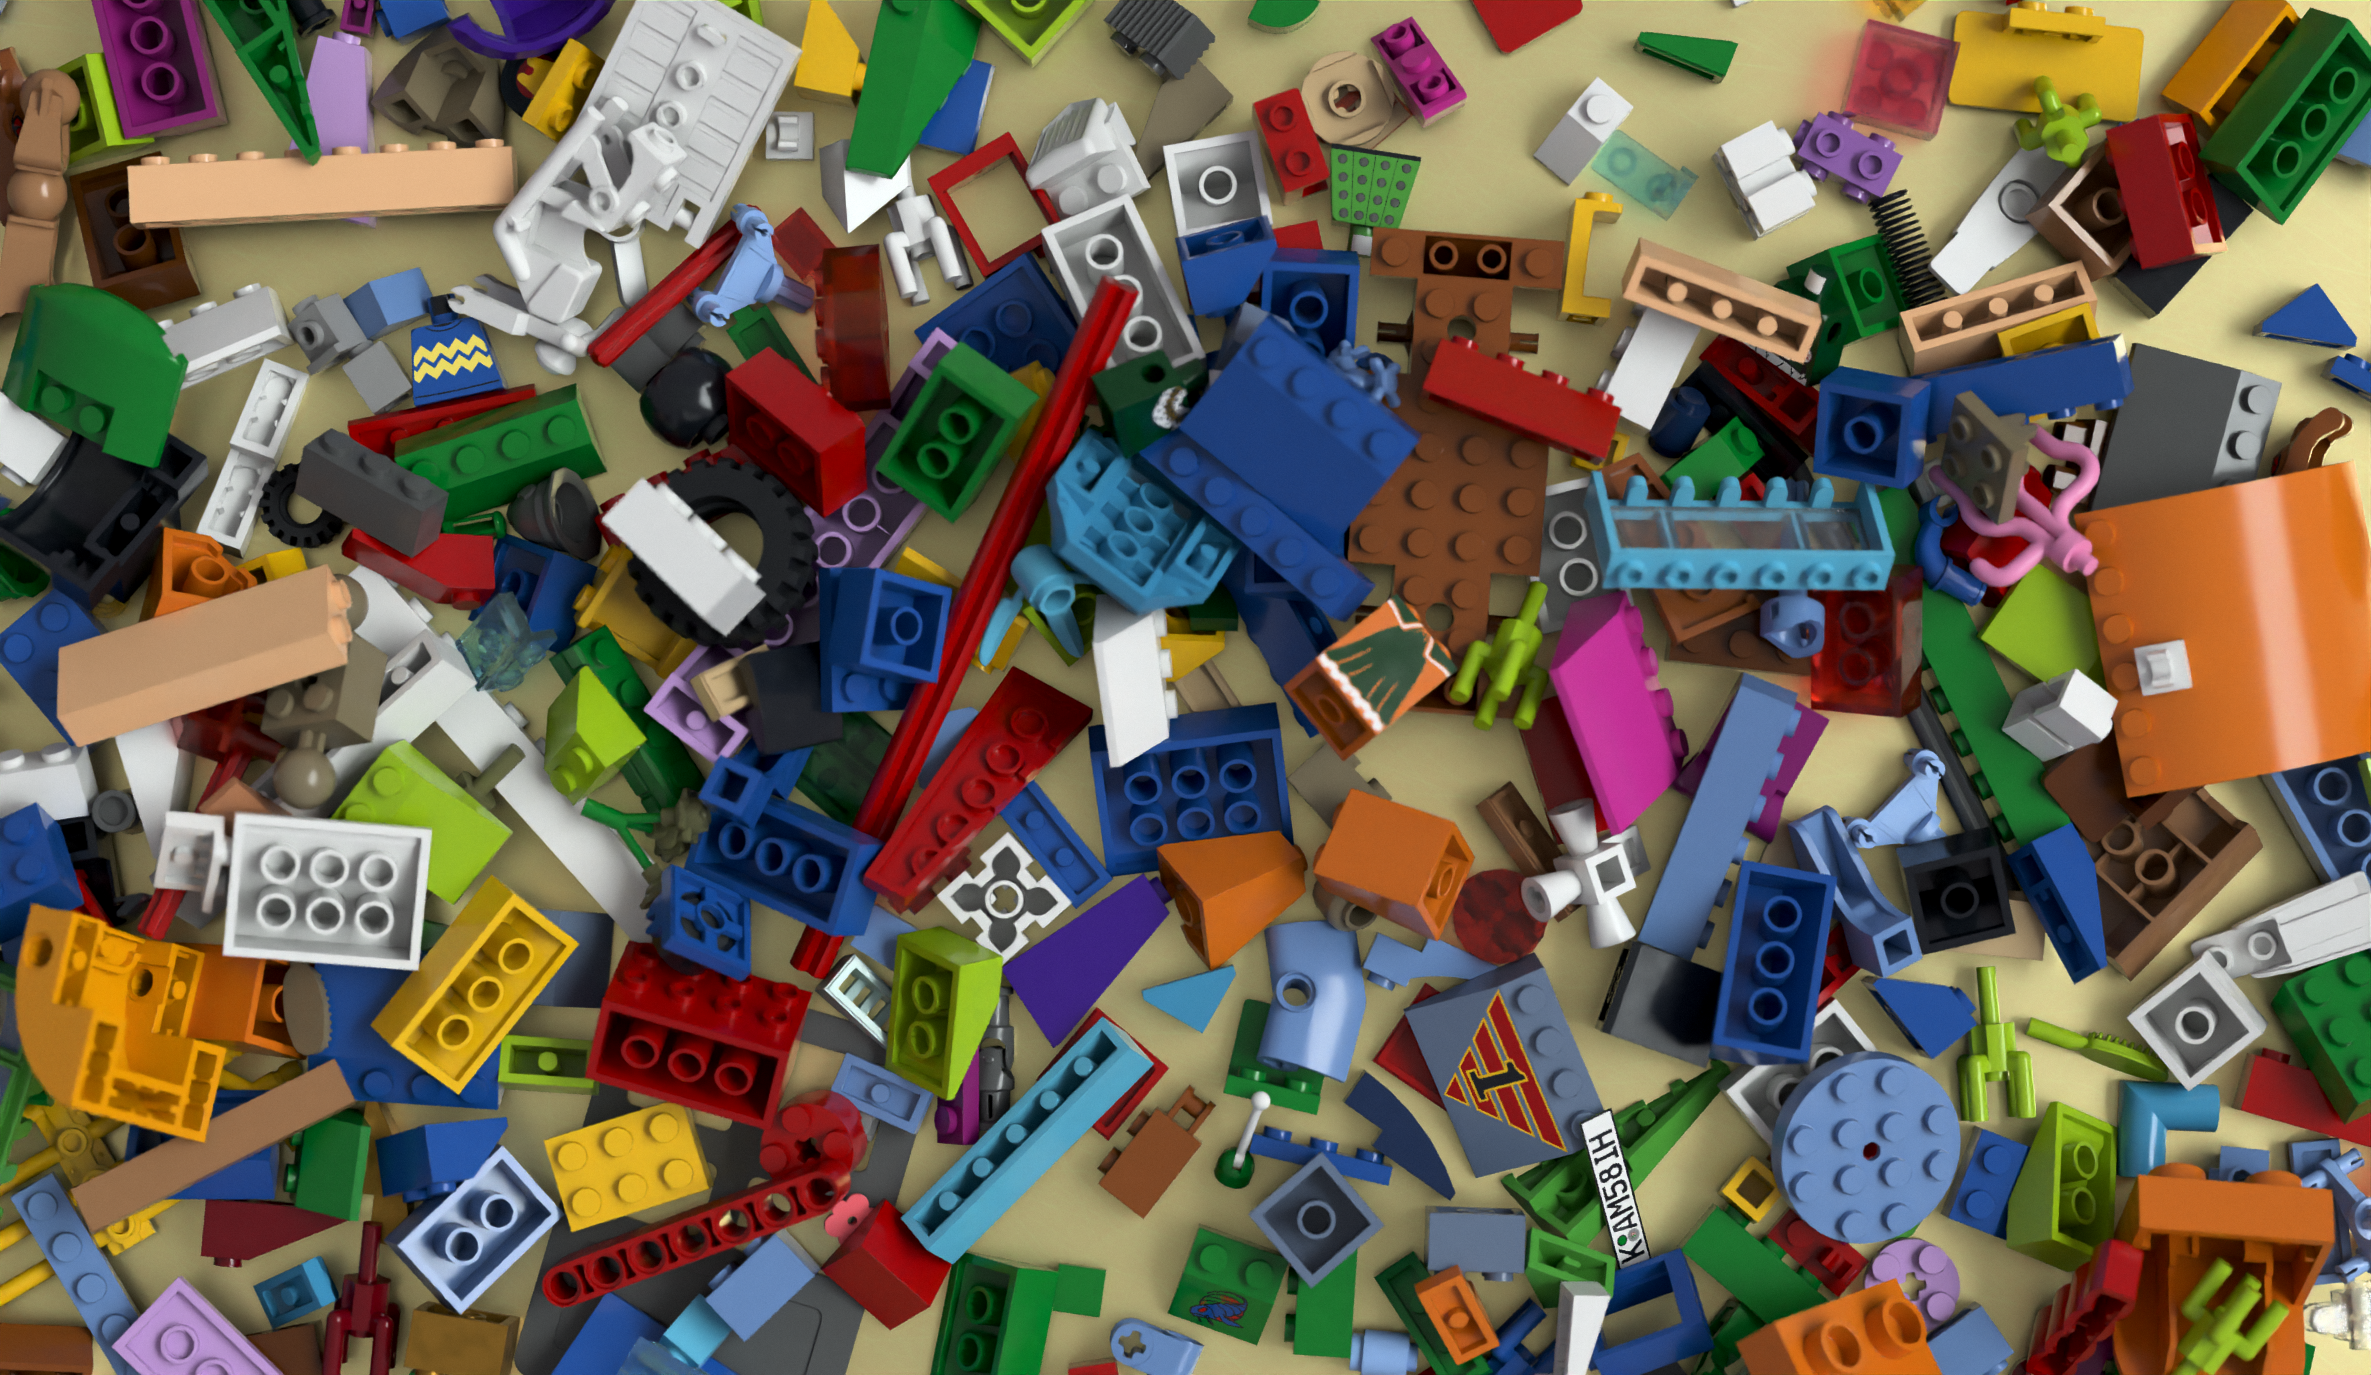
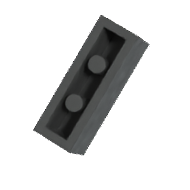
M332 428L304 446L294 490L295 494L410 558H413L439 539L449 496L448 492L432 484L428 479L417 476L392 462L387 456L370 450L352 440L347 434Z

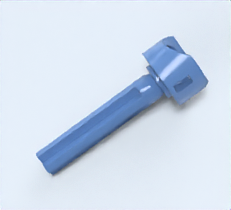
M1785 480L1788 490L1786 501H1808L1809 483L1807 481ZM1781 523L1780 550H1792L1785 523ZM1803 523L1808 538V523ZM1779 589V597L1770 599L1761 606L1760 636L1770 641L1791 658L1812 656L1822 650L1824 644L1825 608L1820 602L1807 597V589ZM1807 629H1808V631H1809V640L1806 639V630H1807Z

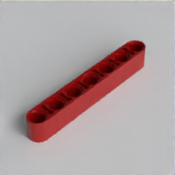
M823 1160L570 1253L559 1260L543 1277V1294L555 1306L562 1308L571 1307L820 1216L832 1210L846 1196L851 1186L850 1173L838 1161ZM822 1178L828 1181L832 1186L833 1195L829 1196L821 1193L816 1187L815 1179ZM773 1194L784 1196L789 1202L790 1211H783L776 1207L773 1202ZM734 1209L743 1213L747 1220V1227L734 1223L730 1210ZM688 1225L699 1228L704 1234L705 1241H695L688 1232ZM646 1241L654 1242L659 1246L662 1258L654 1257L648 1252L645 1244ZM604 1256L611 1257L617 1262L620 1273H614L607 1269L604 1264ZM562 1272H567L574 1276L577 1281V1289L565 1284Z

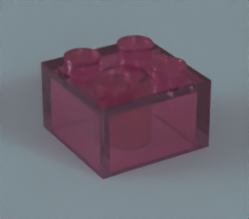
M1868 19L1861 28L1839 114L1855 123L1930 142L1939 130L1961 42Z

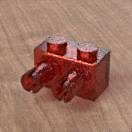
M268 688L189 713L177 748L220 764L223 763L226 752L232 753L233 749L274 764L281 744L261 732L260 727L244 721L245 717L241 716V713L246 714L247 711L260 715L264 714Z

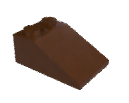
M161 151L69 176L93 287L116 295L141 311L201 294L184 227L137 229L130 224L127 166L141 165V158L163 157Z

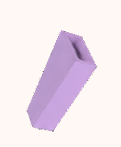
M337 31L333 32L332 38L318 35L306 81L322 156L332 155V148L345 146L360 147L361 154L375 153L373 105L370 103L373 99L372 53L365 47L360 46L361 38ZM291 139L289 150L299 149L293 139ZM377 217L338 219L375 229Z

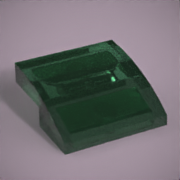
M864 711L842 712L843 738L836 742L814 746L795 784L798 790L833 820L849 827L853 824L892 738L888 731Z

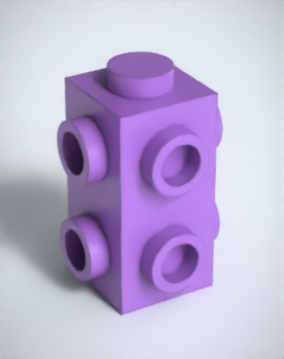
M1829 111L1827 116L1819 112L1812 122L1803 119L1792 139L1793 145L1798 148L1792 160L1801 164L1799 171L1805 169L1811 179L1824 183L1825 179L1828 178L1843 186L1841 193L1857 203L1866 205L1868 200L1881 199L1903 158V155L1894 151L1897 145L1876 133H1871L1869 138L1852 129L1854 126L1853 121L1834 111Z

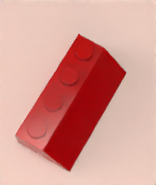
M1452 335L1450 341L1441 338L1419 397L1592 464L1599 465L1605 460L1622 411L1621 407L1613 405L1614 396L1592 387H1588L1586 394L1567 387L1570 379L1548 370H1543L1541 376L1522 370L1525 364L1524 361L1501 352L1497 353L1495 359L1478 353L1480 345L1464 337Z

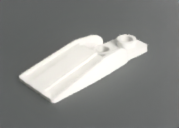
M2044 146L2032 151H2025L2020 148L1972 203L1953 230V239L1928 264V270L1955 296L1967 293L1988 270H1994L2038 233L2024 216L2067 168L2063 161H2057L2049 157Z
M2356 871L2312 888L2234 924L2231 929L2198 939L2190 947L2194 959L2205 950H2208L2231 979L2251 974L2252 978H2264L2295 972L2371 948V887L2366 874L2363 871Z

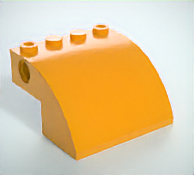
M32 904L17 967L15 1005L17 1027L22 1047L35 1077L49 1095L62 1106L205 1143L227 1049L200 1040L186 1038L205 953L178 944L149 940L106 926L107 922L75 912L55 910Z

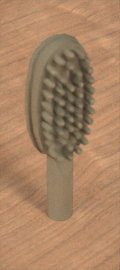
M290 961L291 967L286 972L283 980V1007L288 1033L294 1048L303 1055L318 1054L325 1048H328V1041L332 1040L329 1037V1033L332 1032L330 1028L332 1021L329 1017L332 1013L329 1012L330 1004L327 1002L329 1000V997L326 996L327 989H324L323 985L325 983L321 980L322 975L315 968L310 967L309 962Z

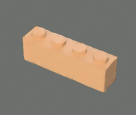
M1640 237L1621 280L1623 298L1804 364L1822 322L1818 303Z
M2079 260L1900 312L1898 341L1911 375L1961 366L2001 354L1996 334L2000 331L2087 301L2090 304L2095 319L2098 299L2083 262Z

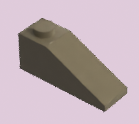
M1198 58L1196 64L1191 65L1190 72L1185 73L1184 79L1178 80L1166 71L1161 75L1165 83L1159 88L1135 153L1148 182L1165 167L1163 146L1194 140L1233 103V95Z

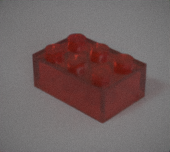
M879 244L822 249L823 268L814 269L816 297H823L814 300L817 328H821L815 329L817 358L822 359L823 365L827 364V366L820 367L821 385L846 410L861 412L892 409L889 314Z
M1892 564L1885 590L1812 589V599L1820 602L1825 608V630L1822 650L1811 656V709L1902 718L1921 706L1923 566Z

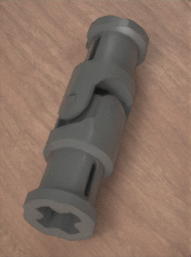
M1000 986L999 1002L979 1043V1131H988L1010 1109V1091L1015 1089V1078L1010 1071L1014 1062V1027L1009 1025V996L1014 994L1012 986ZM995 1038L1000 1040L1005 1045V1048L1002 1046L981 1048V1045L985 1039Z

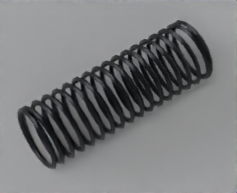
M1904 189L1886 195L1881 199H1876L1868 203V207H1871L1870 212H1877L1872 216V219H1880L1875 223V226H1883L1877 232L1880 234L1885 233L1881 236L1880 240H1888L1883 244V247H1891L1885 253L1887 255L1894 254L1889 257L1888 261H1897L1891 265V268H1899L1894 272V275H1902L1897 278L1896 282H1905L1899 286V289H1908L1902 293V296H1911L1904 301L1906 304L1913 303L1907 308V310L1945 300L1949 297H1943L1919 305L1944 294L1946 290L1919 297L1943 286V284L1938 283L1916 290L1938 279L1932 277L1911 284L1932 274L1930 271L1908 277L1928 268L1929 263L1905 270L1932 258L1933 255L1930 254L1902 263L1929 251L1930 248L1927 247L1899 256L1927 243L1924 240L1897 249L1924 237L1925 234L1923 233L1894 242L1921 230V226L1891 235L1918 223V219L1888 228L1915 216L1916 212L1885 221L1914 207L1910 205L1883 214L1911 201L1910 198L1880 207L1892 200L1907 195L1908 190Z

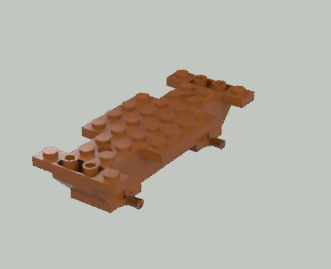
M1373 227L1369 276L1415 280L1412 312L1406 324L1378 321L1377 331L1396 333L1378 332L1377 342L1405 343L1408 355L1407 373H1398L1396 375L1398 379L1396 393L1400 397V405L1391 408L1386 396H1383L1380 402L1421 434V438L1390 478L1350 524L1347 561L1349 563L1393 566L1391 590L1387 601L1397 594L1403 602L1411 605L1418 613L1420 623L1434 640L1441 642L1447 648L1451 661L1458 668L1407 711L1475 717L1484 692L1492 681L1484 667L1481 666L1467 702L1454 700L1450 696V691L1470 643L1475 640L1486 643L1487 634H1496L1500 627L1498 624H1501L1503 619L1517 618V616L1489 615L1491 574L1539 577L1549 447L1419 397V393L1441 338L1447 341L1451 340L1447 328L1449 323L1456 319L1467 320L1473 326L1474 338L1471 341L1480 345L1478 353L1494 359L1498 352L1507 355L1509 351L1537 354L1538 344L1520 342L1538 343V333L1511 332L1513 288L1560 291L1562 287L1565 241ZM1365 370L1370 375L1374 374L1373 371ZM1442 604L1449 608L1452 613V623L1447 630L1435 631L1428 626L1425 615L1430 606ZM1360 605L1356 609V613L1372 614L1380 606ZM1355 615V624L1361 623L1368 616ZM1515 685L1511 690L1508 700H1499V709L1495 718L1514 719L1526 685Z

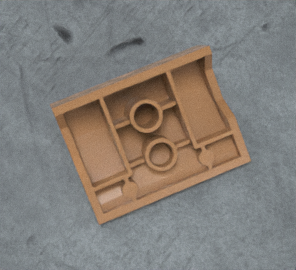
M2204 787L2196 792H2192L2174 808L2172 814L2165 821L2154 825L2149 831L2128 815L2099 841L2090 842L2074 825L2095 864L2107 961L2131 982L2263 848L2256 829L2249 823L2237 819L2214 799Z

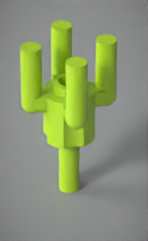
M2039 76L2034 80L2033 87L2043 111L2039 115L2035 127L2025 118L2015 122L2013 129L2020 147L2025 151H2032L2044 146L2049 157L2057 161H2063L2064 165L2068 168H2077L2082 162V153L2087 148L2089 141L2085 129L2099 124L2102 120V112L2095 97L2090 93H2083L2077 98L2078 109L2071 105L2062 104L2051 79L2048 76Z
M1532 581L1530 583L1517 618L1503 619L1492 645L1475 640L1468 646L1450 691V696L1456 701L1467 702L1481 666L1484 667L1492 681L1484 692L1473 720V725L1480 730L1488 731L1491 729L1499 709V700H1508L1512 688L1515 685L1523 684L1526 685V688L1515 713L1513 724L1524 730H1528L1532 726L1550 679L1549 672L1546 669L1533 664L1544 638L1541 631L1534 626L1548 591V587L1542 582Z
M1995 966L1976 967L1981 1024H1977L1968 1031L1969 1054H1962L1956 1062L1961 1121H1989L1986 1082L2004 1080L2006 1084L2008 1117H2036L2031 1056L2026 1051H2017L2014 1022L2000 1023Z
M2217 1257L2181 1304V1313L2193 1322V1325L2177 1344V1349L2185 1357L2171 1375H2196L2200 1369L2214 1375L2231 1352L2243 1360L2253 1359L2290 1310L2284 1304L2274 1299L2247 1335H2243L2238 1328L2242 1324L2241 1321L2261 1297L2258 1289L2262 1283L2246 1272L2221 1306L2218 1305L2214 1311L2206 1307L2205 1305L2233 1270L2230 1264Z

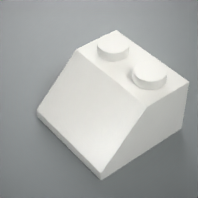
M1257 130L1163 146L1177 237L1263 215L1268 216L1272 227L1273 219Z

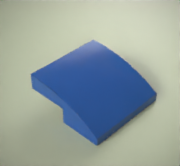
M973 59L972 66L963 78H959L948 94V100L940 112L936 111L922 131V138L917 143L918 145L961 156H967L974 152L995 70L994 65Z

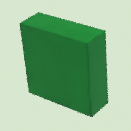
M1060 1262L1052 1311L1100 1317L1106 1269Z

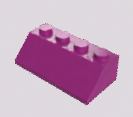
M91 0L126 140L183 135L228 124L198 0Z

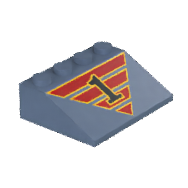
M1535 952L1403 1009L1476 1178L1570 1155L1586 1148L1579 1123L1604 1111V1108L1546 971Z

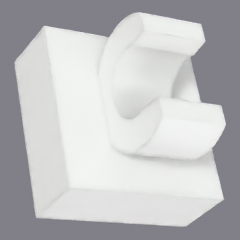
M772 111L766 123L767 161H814V112Z
M2184 639L2134 648L2143 696L2193 687Z

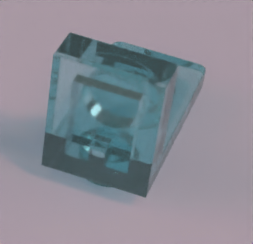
M1621 130L1614 131L1591 164L1593 171L1666 222L1699 177L1685 166H1682L1680 171H1678Z

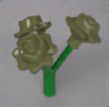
M683 788L675 807L662 808L661 812L625 814L587 798L580 813L583 817L616 830L644 869L641 874L649 886L646 889L642 903L639 905L642 910L649 909L654 899L662 893L663 871L657 863L652 864L627 828L645 832L646 837L655 839V855L660 856L663 862L669 863L675 856H682L683 853L687 852L690 849V844H697L698 834L708 832L712 818L710 809L698 798L697 791L690 790L689 788Z

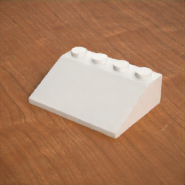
M236 812L223 955L418 971L432 828Z

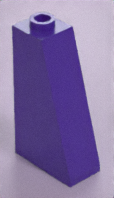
M1143 873L1002 967V972L1053 1048L1066 1038L1169 915L1170 912L1165 904L1173 899L1157 876L1149 881Z

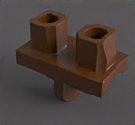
M2097 419L2055 422L2052 436L2059 440L2076 442L2091 449L2100 463L2109 422ZM2066 461L2065 467L2048 464L2044 470L2042 482L2052 494L2059 496L2079 476L2081 468L2079 464L2072 461ZM2092 490L2077 505L2088 506Z

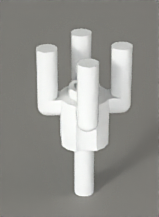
M912 183V187H906L898 193V201L893 206L887 208L894 232L888 233L884 237L883 245L900 298H910L912 306L915 307L930 301L918 261L936 256L944 282H953L957 291L970 288L974 283L956 229L951 225H946L944 219L937 215L931 195L917 196Z

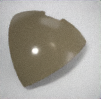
M469 12L466 13L468 14L472 22L479 26L476 20L471 16V14ZM463 14V15H461V16H459V17H457V18H455V19L449 21L448 23H450V22H452V21H454V20H456V19H458V18H460V17H462V16H464V15H466V14ZM446 24L423 39L402 58L382 82L370 102L387 119L408 132L419 135L423 129L446 135L448 141L456 142V146L472 147L475 146V141L500 139L505 119V99L501 92V72L497 60L466 48L454 38Z

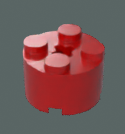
M816 1090L815 1092L801 1093L793 1097L777 1112L771 1130L764 1129L761 1153L759 1156L762 1168L774 1179L823 1160H834L844 1165L851 1174L862 1161L867 1148V1133L865 1134L861 1122L862 1116L859 1110L846 1097L830 1090ZM810 1137L817 1141L815 1147L811 1144ZM815 1179L816 1187L821 1193L826 1194L833 1190L830 1183L825 1179Z

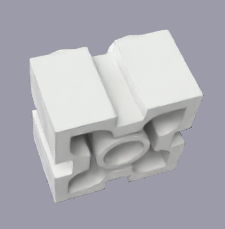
M1772 120L1721 145L1712 156L1728 191H1731L1738 205V210L1754 241L1805 216L1815 206L1812 197L1817 195L1814 183L1807 171L1804 169L1796 172L1790 160V155L1795 153V148L1784 127L1776 129Z
M1007 832L979 857L987 865L982 872L974 877L968 870H965L937 895L961 924H964L971 917L984 931L975 939L981 946L1002 955L1003 965L1030 941L1023 932L1030 924L1036 920L1042 928H1045L1072 904V901L1048 874L1038 881L1030 873L1027 867L1035 859L1011 832ZM999 886H1002L1005 891L1012 887L1017 892L1013 899L1017 907L1013 911L1009 912L1005 907L1000 912L993 905L998 899L994 891Z

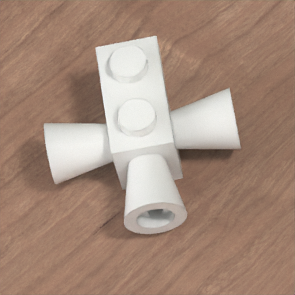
M1592 798L1573 800L1551 809L1547 815L1566 846L1568 853L1553 859L1556 872L1529 877L1523 880L1521 895L1527 910L1536 920L1547 922L1568 904L1586 905L1591 948H1606L1631 939L1636 935V931L1616 897L1636 888L1634 877L1651 869L1637 825H1629L1621 834L1612 836L1610 832L1597 838Z

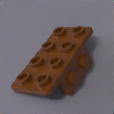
M2112 724L2111 730L2103 740L2066 753L2042 774L2040 780L2042 786L2065 811L2082 835L2090 842L2099 841L2128 815L2149 831L2154 825L2165 821L2172 814L2174 808L2192 792H2196L2205 786L2127 798L2114 724Z

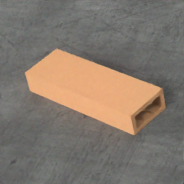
M324 564L59 648L57 718L79 748L347 664V643L352 641V631L346 609L352 605L348 587L343 580L337 581L328 565Z

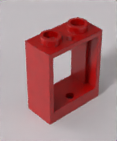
M1010 132L1003 134L927 179L985 280L1028 251L1032 255L1036 253L1039 259L1045 258L1041 233L989 263L950 197L951 193L1006 161L1011 160L1047 224L1051 226L1061 221L1044 190H1031L1026 180V171L1029 165Z

